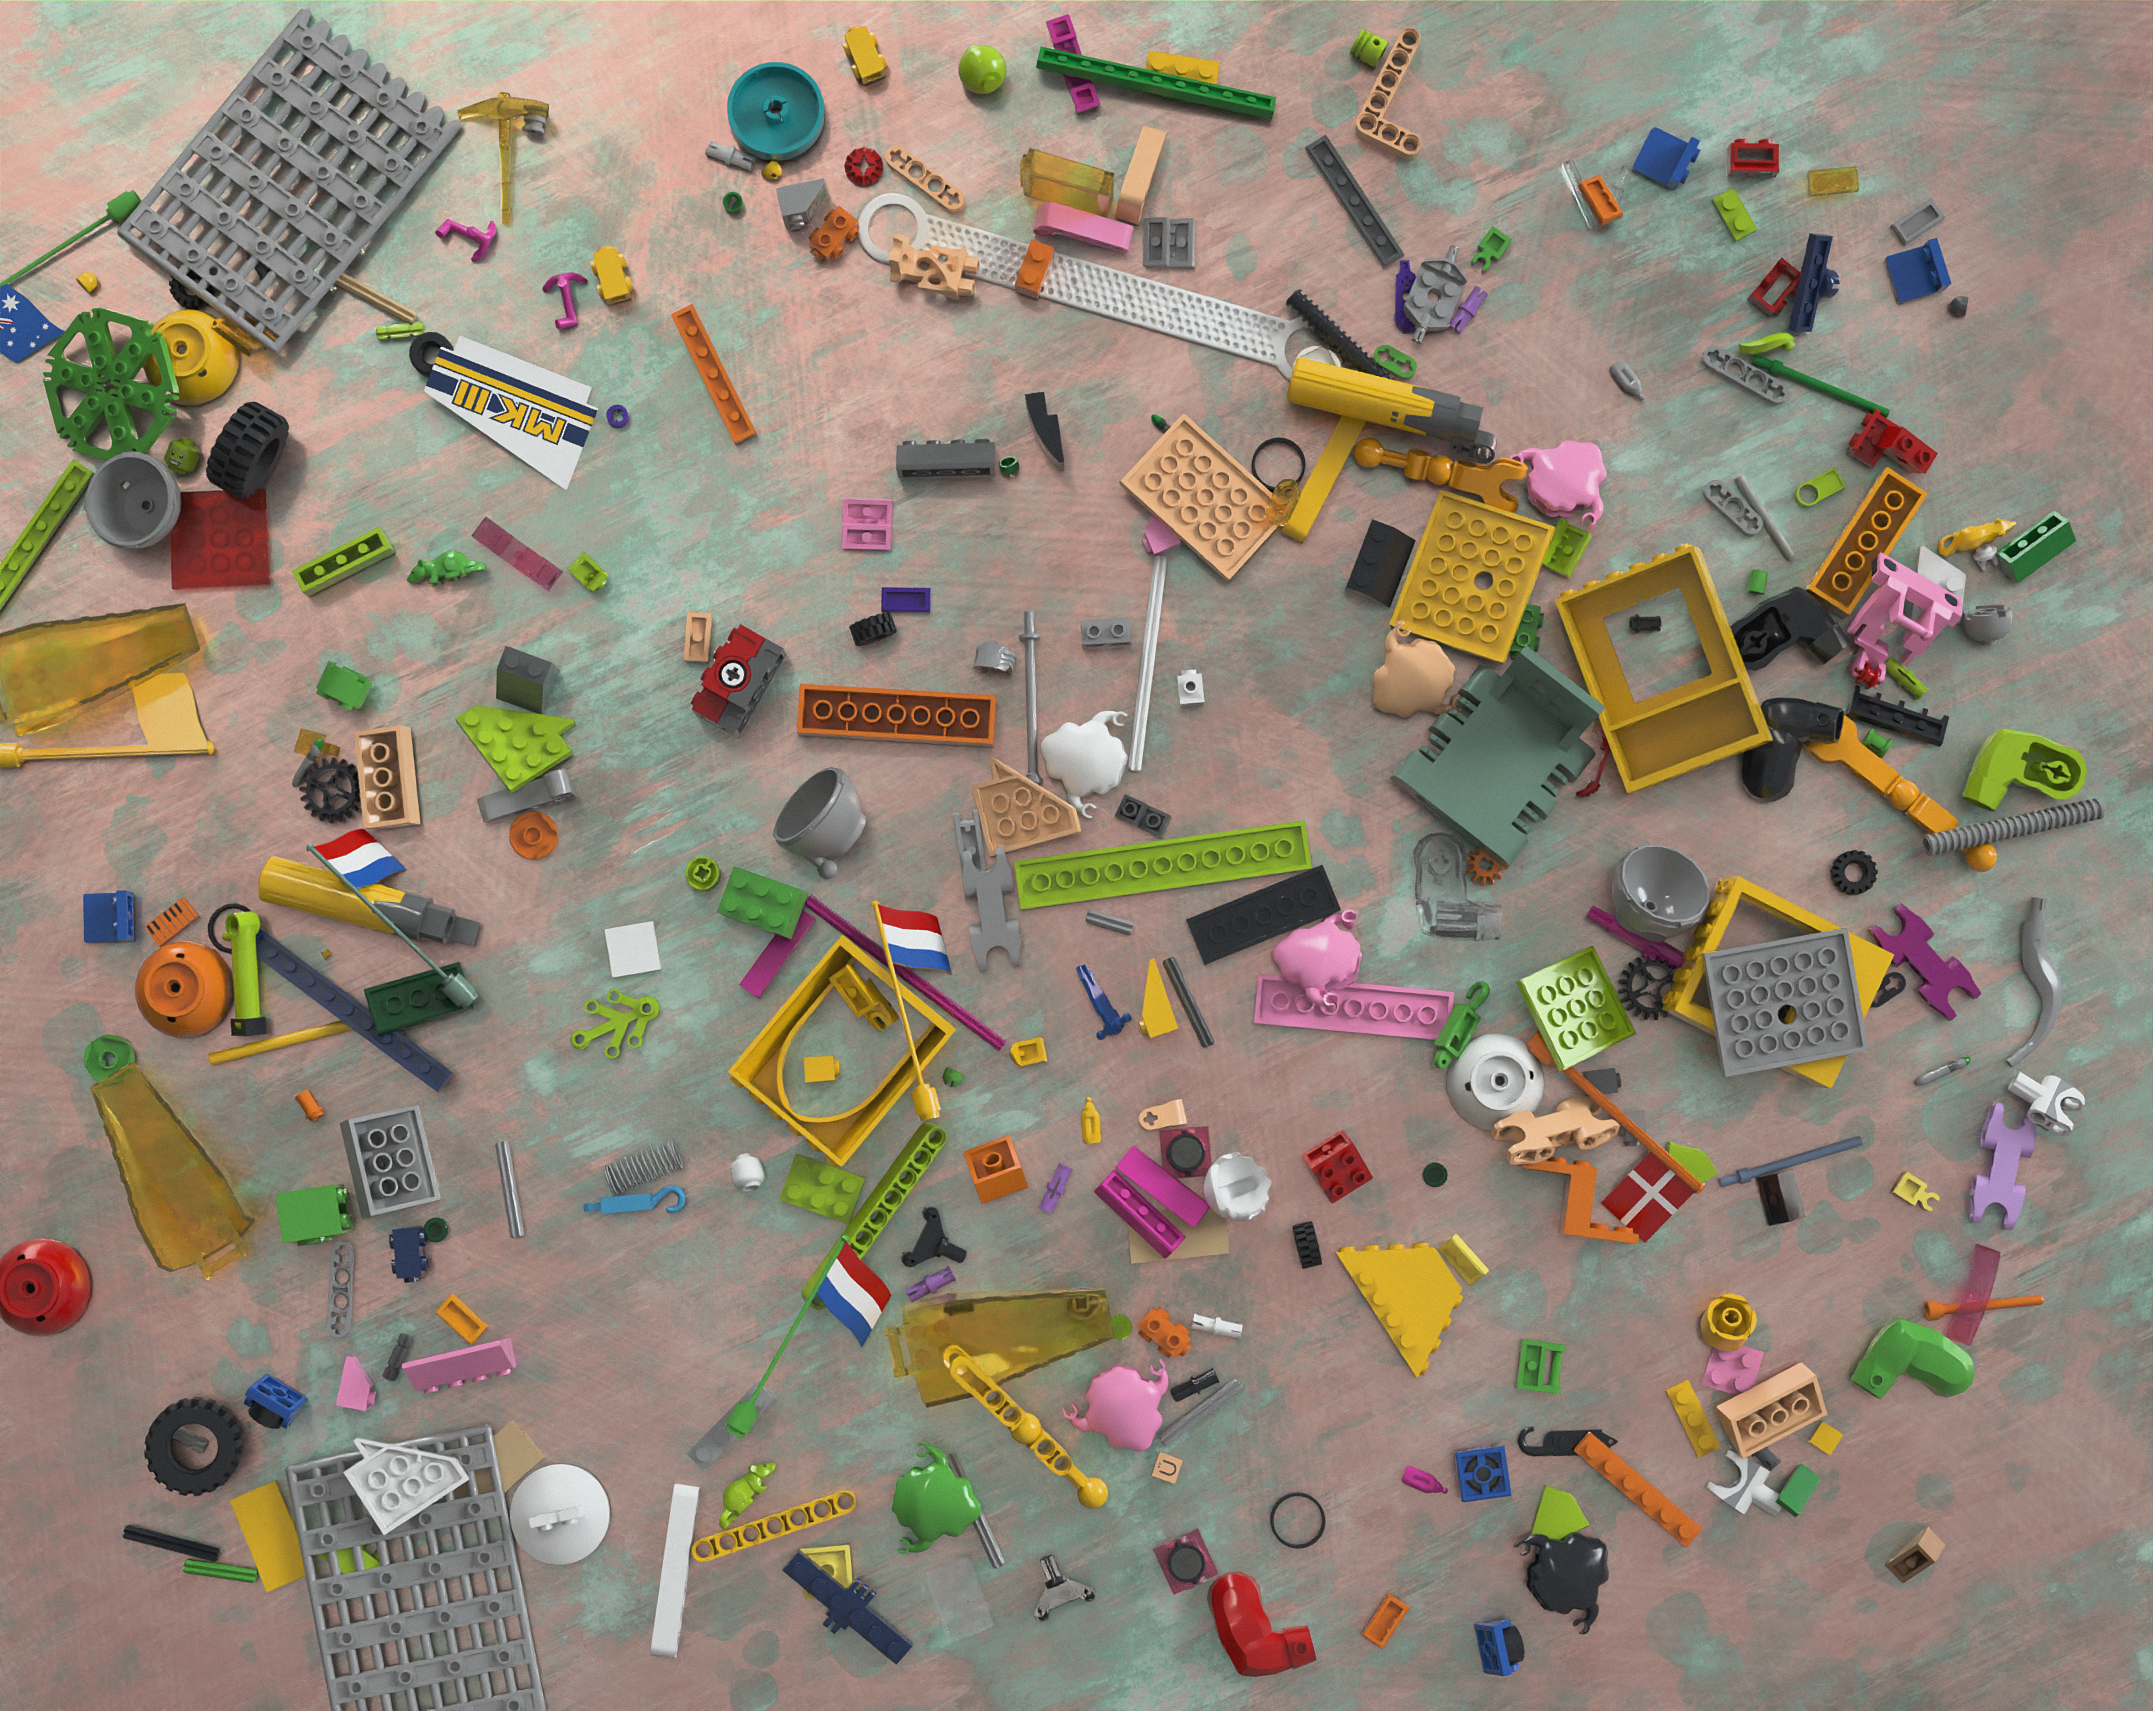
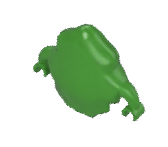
M927 1441L918 1443V1445L925 1446L927 1452H917L916 1455L920 1458L931 1455L934 1462L925 1468L913 1467L905 1475L901 1476L897 1480L893 1495L892 1511L896 1514L899 1524L903 1527H910L914 1535L919 1538L916 1543H912V1540L908 1537L900 1538L899 1541L906 1542L908 1545L907 1549H897L901 1554L923 1552L930 1548L933 1542L943 1534L952 1537L961 1535L967 1526L978 1520L982 1513L981 1503L973 1492L971 1482L967 1478L956 1477L948 1465V1459L943 1451L931 1446Z

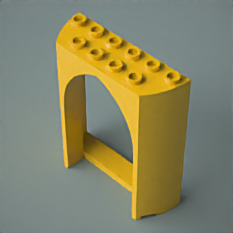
M843 934L728 1070V1073L732 1075L729 1080L740 1089L743 1085L751 1092L748 1095L754 1101L761 1105L763 1103L767 1104L770 1107L767 1111L773 1117L780 1121L782 1118L789 1123L786 1127L796 1136L804 1135L807 1138L805 1143L815 1152L822 1150L826 1154L824 1159L835 1168L837 1165L842 1167L917 1077L909 1049L878 1088L857 1107L836 1116L821 1118L802 1116L794 1113L784 1087L786 1056L797 1033L835 989L829 978L849 963L854 966L859 961L894 990L891 975ZM897 980L901 997L932 1022L914 1043L920 1071H922L956 1029Z

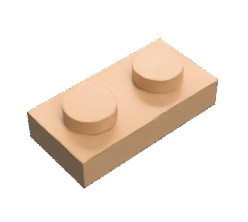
M687 612L684 647L685 662L709 663L712 627L711 613Z

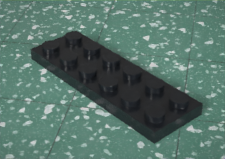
M1320 865L1188 918L1186 921L1204 965H1207L1341 911V908L1323 865Z

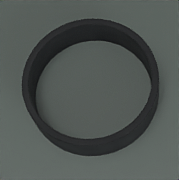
M1280 437L1271 438L1263 442L1256 449L1252 459V473L1270 492H1286L1293 489L1301 481L1305 471V457L1301 448L1293 441ZM1272 443H1284L1297 451L1302 461V472L1294 483L1286 487L1277 488L1265 484L1259 478L1255 470V459L1259 451L1265 446Z
M1300 1492L1289 1493L1281 1497L1271 1511L1270 1524L1276 1538L1288 1547L1295 1549L1309 1547L1319 1540L1325 1529L1324 1511L1318 1501L1308 1494ZM1294 1496H1302L1312 1500L1319 1507L1322 1515L1321 1528L1316 1537L1305 1544L1299 1545L1290 1544L1281 1539L1274 1528L1276 1509L1284 1500Z

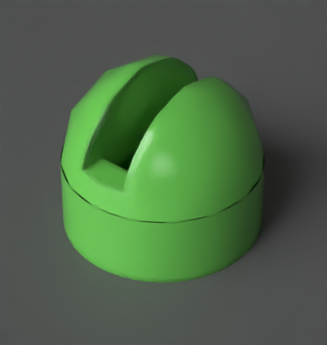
M946 1067L942 1078L945 1085H947L949 1080H952L950 1087H956L960 1084L964 1075Z

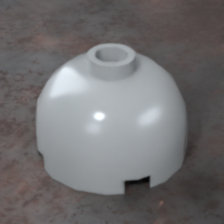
M2000 604L1976 606L1977 611L1970 612L1969 608L1962 611L1965 631L1971 638L1981 641L1982 645L1996 644V640L2005 637L2012 627L2013 617L2012 607L2010 606L2007 610H2004V605Z

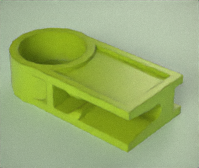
M1833 467L1817 477L1802 483L1796 489L1794 497L1799 506L1809 508L1843 490L1846 485L1836 468ZM1802 487L1813 488L1816 493V499L1813 503H1805L1800 499L1799 491Z

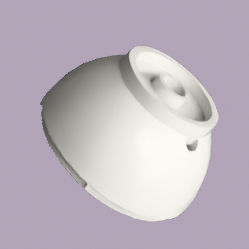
M1501 1033L1484 1034L1471 1039L1459 1059L1452 1058L1447 1074V1091L1452 1105L1468 1123L1480 1129L1492 1131L1495 1123L1509 1117L1513 1113L1529 1110L1532 1113L1536 1111L1543 1097L1545 1086L1544 1072L1540 1061L1528 1051L1530 1048L1523 1041L1511 1035ZM1529 1071H1532L1533 1073L1532 1080L1530 1079ZM1498 1076L1504 1079V1083L1501 1086L1495 1083V1079ZM1467 1082H1470L1471 1091L1469 1092L1465 1088Z

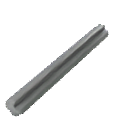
M955 1452L947 1454L948 1465L955 1476L967 1478ZM982 1512L978 1520L973 1522V1525L994 1569L999 1568L1005 1564V1560Z

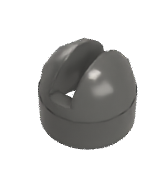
M1955 297L1950 304L1951 311L1956 315L1965 316L1969 297Z

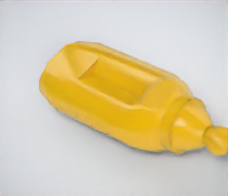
M1087 1097L1085 1099L1087 1103L1081 1114L1082 1138L1085 1144L1100 1143V1116L1091 1103V1097Z

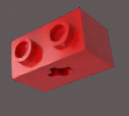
M1887 426L1876 445L1878 449L1910 473L1926 474L1938 454L1902 426Z

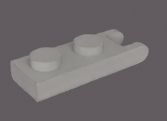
M973 809L972 811L974 819L960 821L958 811L953 812L962 872L964 865L963 851L965 850L971 851L972 860L977 869L987 871L978 809Z

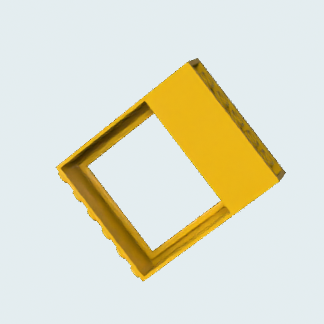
M1740 876L1724 877L1718 881L1714 892H1716L1713 901L1709 902V907L1702 924L1699 923L1694 931L1693 936L1695 939L1692 946L1689 945L1683 954V959L1685 960L1682 967L1678 968L1673 975L1672 980L1674 984L1671 990H1667L1663 996L1662 1003L1664 1005L1661 1010L1716 1037L1711 1010L1692 1000L1705 975L1702 953L1716 951L1740 898L1810 934L1841 928ZM1848 932L1864 1020L1894 954ZM1790 1006L1783 1024H1790L1795 1018L1793 1007ZM1847 1055L1778 1068L1815 1087L1832 1089Z

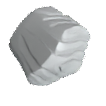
M996 641L984 642L976 648L973 668H978L980 672L984 673L989 668L999 672L1009 670L1008 675H1011L1017 661V656Z

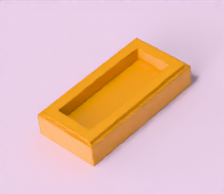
M453 1293L435 1311L440 1318L470 1345L489 1327Z

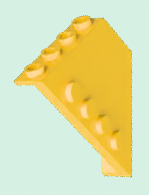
M1414 1243V1248L1404 1249V1244H1391L1388 1250H1380L1379 1245L1364 1246L1365 1251H1355V1246L1340 1247V1252H1335L1336 1256L1339 1257L1412 1370L1413 1375L1418 1378L1419 1374L1423 1376L1430 1362L1426 1361L1430 1352L1435 1353L1441 1340L1437 1339L1441 1330H1447L1452 1320L1449 1317L1452 1309H1457L1462 1301L1463 1296L1460 1295L1462 1289L1437 1250L1434 1247H1429V1243Z

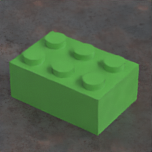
M734 866L717 913L792 939L808 893Z

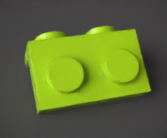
M1560 518L1559 522L1554 525L1555 532L1542 565L1544 568L1570 579L1592 535L1587 531L1568 524L1565 519Z

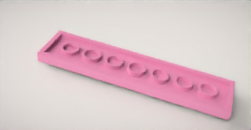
M1258 974L1254 1024L1437 1040L1453 1010L1454 992L1351 983L1343 990L1332 989L1327 992L1335 993L1338 998L1337 1002H1329L1336 1005V1010L1328 1012L1325 1007L1313 1004L1307 998L1306 991L1300 984L1289 983L1283 976Z

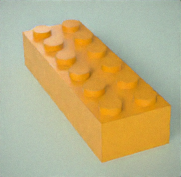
M1886 467L1877 477L1807 585L1805 591L1812 594L1824 607L1841 618L1845 619L1849 616L1872 581V561L1880 552L1886 556L1889 555L1928 493Z

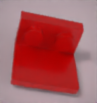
M1344 1130L1339 1131L1301 1155L1331 1203H1335L1373 1178L1354 1143Z

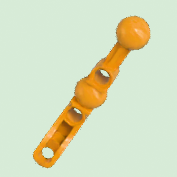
M1373 437L1360 440L1354 448L1356 461L1365 468H1373L1380 463L1404 468L1403 474L1409 478L1425 481L1427 477L1430 482L1436 485L1449 483V487L1478 494L1483 498L1485 504L1511 513L1517 511L1518 500L1515 496L1504 492L1501 488V483L1506 479L1520 480L1525 477L1528 470L1524 463L1504 457L1485 465L1455 459L1454 463L1450 457L1444 454L1431 457V452L1421 449H1409L1408 454L1384 449L1380 441Z

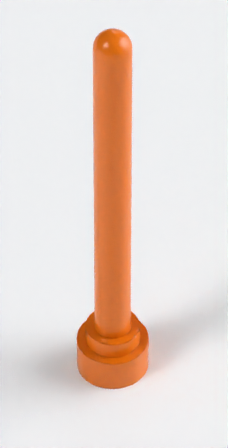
M2041 1295L1945 1305L1942 1302L1938 1303L1936 1300L1926 1301L1925 1314L1928 1321H1936L1940 1317H1944L1945 1314L2042 1305L2044 1298Z

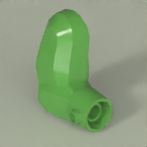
M1894 1318L1871 1341L1851 1381L1881 1400L1897 1382L1896 1378L1904 1374L1922 1383L1935 1395L1948 1398L1965 1392L1972 1385L1975 1373L1973 1360L1964 1348L1953 1343L1932 1328L1902 1318Z

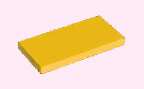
M273 1481L229 1500L266 1592L304 1577L305 1571L296 1525L278 1481Z

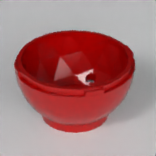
M36 1238L26 1240L12 1247L0 1259V1318L5 1324L29 1336L44 1337L58 1334L69 1328L84 1313L90 1297L89 1272L83 1259L71 1246L51 1238ZM21 1255H25L24 1259L18 1260ZM30 1283L35 1286L33 1293L27 1290ZM44 1316V1321L40 1322L37 1320L38 1317Z

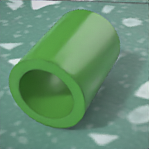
M1756 569L1751 570L1747 592L1764 595L1768 572Z

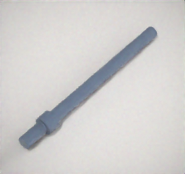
M1857 1136L1755 1168L1747 1169L1746 1167L1737 1170L1735 1174L1719 1178V1183L1722 1188L1739 1182L1740 1184L1751 1182V1179L1862 1146L1863 1142L1861 1137Z

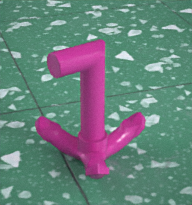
M447 219L435 233L439 238H443L451 230L480 244L478 250L474 252L471 258L472 262H474L486 253L490 241L495 236L496 226L494 221H490L487 232L483 233L474 226L466 227Z
M570 272L552 276L542 288L545 293L548 289L553 288L555 284H558V288H560L566 318L555 320L557 329L578 325L569 281L587 284L588 280L580 274Z

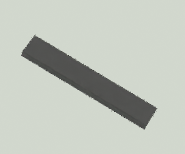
M1324 135L1305 147L1306 152L1383 269L1404 256L1403 251L1328 137Z

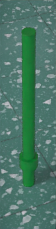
M1757 354L1753 357L1752 363L1768 369V373L1776 376L1780 374L1871 413L1878 409L1881 411L1880 415L1885 418L1889 415L1890 410L1788 368L1783 365V362L1776 359L1772 361Z

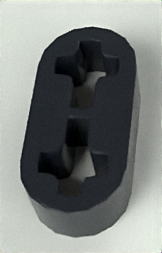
M1891 972L1884 976L1878 991L1881 990L1883 993L1877 997V1003L1872 1001L1870 1008H1877L1905 989L1906 980L1901 973ZM1890 977L1892 979H1899L1897 983L1898 989L1893 987L1886 990L1885 986L1891 982Z

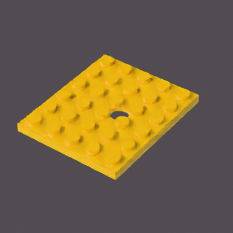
M1440 489L1390 620V627L1395 628V623L1398 620H1404L1405 623L1400 626L1399 630L1404 631L1406 628H1410L1411 634L1504 665L1554 535L1555 527ZM1483 572H1487L1493 577V584L1487 590L1478 589L1474 583L1476 576Z

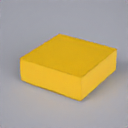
M1821 1421L1808 1442L1830 1456L1843 1437V1434Z

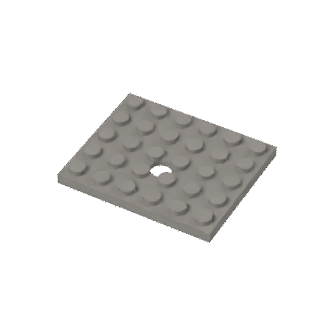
M1848 928L1702 953L1723 1077L1869 1051ZM1783 1005H1789L1795 1010V1018L1790 1024H1783L1778 1019V1010Z

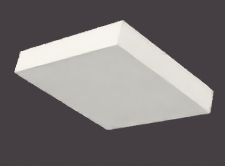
M654 921L604 929L612 978L662 970Z

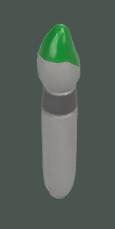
M317 739L311 745L310 751L292 780L293 787H297L302 783V777L307 775L306 770L311 768L317 755L320 754L323 744L322 739Z
M1957 1058L1953 1062L1922 1075L1916 1080L1915 1084L1918 1086L1925 1085L1952 1073L1956 1069H1962L1970 1063L1971 1058Z

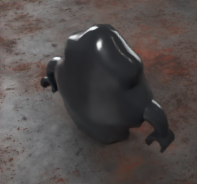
M1571 1532L1563 1540L1549 1538L1544 1534H1533L1523 1540L1515 1541L1514 1548L1519 1547L1522 1543L1525 1545L1524 1551L1519 1554L1521 1556L1529 1554L1531 1545L1538 1547L1535 1553V1561L1527 1567L1528 1580L1526 1586L1532 1592L1533 1597L1544 1610L1566 1615L1573 1609L1586 1610V1617L1584 1619H1575L1573 1626H1578L1579 1623L1583 1622L1584 1628L1579 1631V1634L1588 1633L1590 1626L1595 1622L1599 1613L1597 1602L1599 1586L1604 1584L1609 1578L1606 1543L1599 1538L1586 1537L1579 1532Z

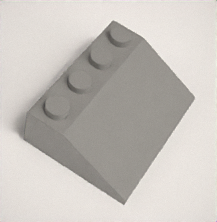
M418 1104L352 1118L339 1123L362 1219L440 1200Z

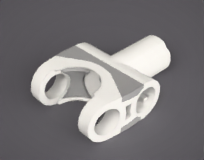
M2018 1072L2008 1087L2009 1091L2031 1104L2027 1113L2028 1119L2040 1128L2057 1136H2068L2073 1129V1123L2063 1113L2061 1108L2079 1111L2085 1103L2084 1096L2078 1090L2062 1079L2052 1075L2044 1077L2042 1083L2039 1084L2023 1073ZM2073 1098L2077 1100L2078 1103H2073L2070 1099ZM2057 1125H2063L2067 1129L2059 1128Z
M1728 1450L1725 1456L1731 1459L1732 1463L1736 1466L1738 1470L1737 1480L1732 1485L1725 1487L1717 1486L1709 1481L1706 1487L1723 1502L1744 1515L1752 1503L1775 1517L1782 1507L1775 1502L1780 1494L1764 1485L1770 1471L1748 1458L1742 1459L1739 1454Z

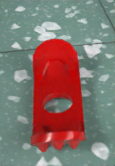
M1601 728L1596 729V732L1601 739L1600 749L1604 752L1595 780H1591L1586 789L1576 792L1577 797H1589L1590 794H1594L1599 790L1598 787H1601L1599 781L1608 753L1611 751L1604 730Z

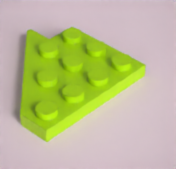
M479 705L473 706L455 718L456 723L511 794L572 755L571 749L560 736L576 726L575 721L571 718Z

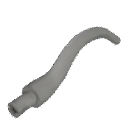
M2031 897L2029 921H2024L2022 933L2023 966L2026 974L2036 986L2041 996V1015L2030 1040L2006 1060L2012 1068L2036 1049L2048 1036L2058 1018L2062 1003L2063 991L2061 980L2046 948L2049 924L2044 923L2048 900L2045 898Z

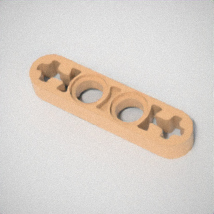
M894 145L887 149L885 159L891 169L946 210L958 212L964 207L965 198L958 188L903 147ZM892 153L895 155L901 153V160L907 163L904 170H901L903 168L901 162L898 160L894 163L892 162ZM912 166H919L922 169V174L917 178H913L908 173L909 169ZM932 180L939 181L942 185L941 189L937 192H931L928 189L929 182ZM946 187L949 188L947 190L949 196L953 198L956 195L958 196V205L956 203L949 205V198L943 195Z

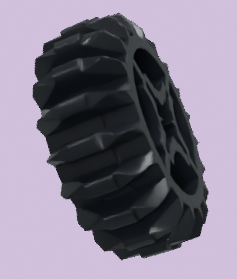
M332 757L329 765L328 760L324 758L322 759V767L315 762L313 763V767L316 769L314 772L310 769L306 770L310 778L302 777L301 779L307 786L300 787L299 791L307 793V795L300 797V800L303 802L309 801L304 806L305 810L313 809L310 815L314 818L319 815V821L324 822L328 816L329 823L334 824L335 817L337 816L338 821L342 823L344 822L343 814L351 819L353 817L350 812L351 809L356 812L360 811V808L356 806L357 802L361 803L359 780H357L358 771L353 772L355 765L352 763L346 767L347 761L345 759H342L338 764L337 758ZM336 771L329 781H318L324 774ZM343 774L350 780L351 793L343 789ZM335 785V788L343 793V795L336 793V795L333 794L331 796V793L323 788V786L329 788ZM315 788L323 792V807L316 801ZM338 799L348 800L342 807L330 810L331 806H334Z
M1649 955L1647 958L1644 957V963L1640 957H1636L1635 963L1637 966L1629 962L1627 967L1631 971H1621V974L1627 977V979L1618 980V984L1625 985V988L1619 989L1618 993H1626L1627 996L1620 1000L1621 1003L1629 1001L1631 1004L1626 1007V1010L1630 1011L1635 1007L1634 1016L1638 1017L1643 1012V1020H1648L1650 1013L1654 1021L1658 1020V1012H1660L1663 1018L1668 1016L1667 1012L1661 1010L1664 1005L1661 1000V989L1664 985L1670 983L1671 990L1674 984L1672 970L1675 969L1676 965L1667 967L1668 959L1659 963L1660 958L1658 955L1654 962H1651ZM1646 967L1659 969L1666 976L1661 979H1655L1650 972L1648 973ZM1639 971L1642 984L1639 989L1633 992L1632 982ZM1648 981H1651V984L1662 982L1653 989L1654 994H1651V991L1641 993L1642 990L1649 986ZM1647 996L1655 1003L1656 1008L1646 1007L1639 1003L1636 998Z

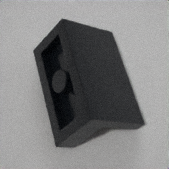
M1794 1169L1757 1178L1769 1226L1806 1217Z

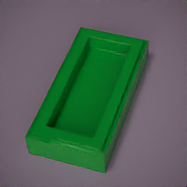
M1800 1463L1795 1468L1775 1502L1794 1517L1798 1516L1821 1478Z

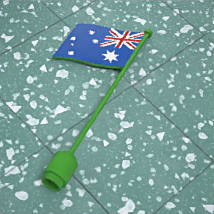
M134 190L130 192L125 191L107 203L109 208L106 209L108 215L0 283V353L10 360L19 363L65 332L51 323L29 299L8 284L107 220L118 221L120 224L126 221L141 203V199Z

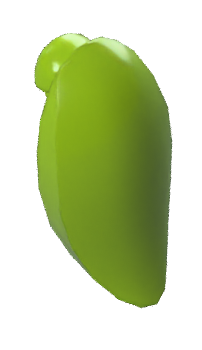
M1782 332L1774 333L1749 343H1738L1740 352L1745 354L1764 353L1782 345L1784 351H1789L1795 347V343L1792 340L1794 337L1789 333Z

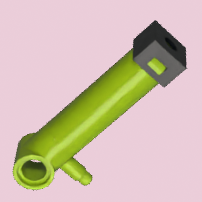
M253 911L230 913L225 920L226 933L222 934V939L231 941L235 1018L230 1019L231 1036L266 1034V1018L260 1017L256 952V934L260 929L259 917Z

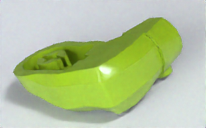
M2009 729L1997 730L1985 740L1978 752L1971 773L1968 775L1962 798L1977 807L1994 812L2007 793V787L2012 783L2021 787L2033 788L2053 799L2066 800L2078 794L2084 786L2087 776L2086 762L2079 751L2060 745L2043 736Z

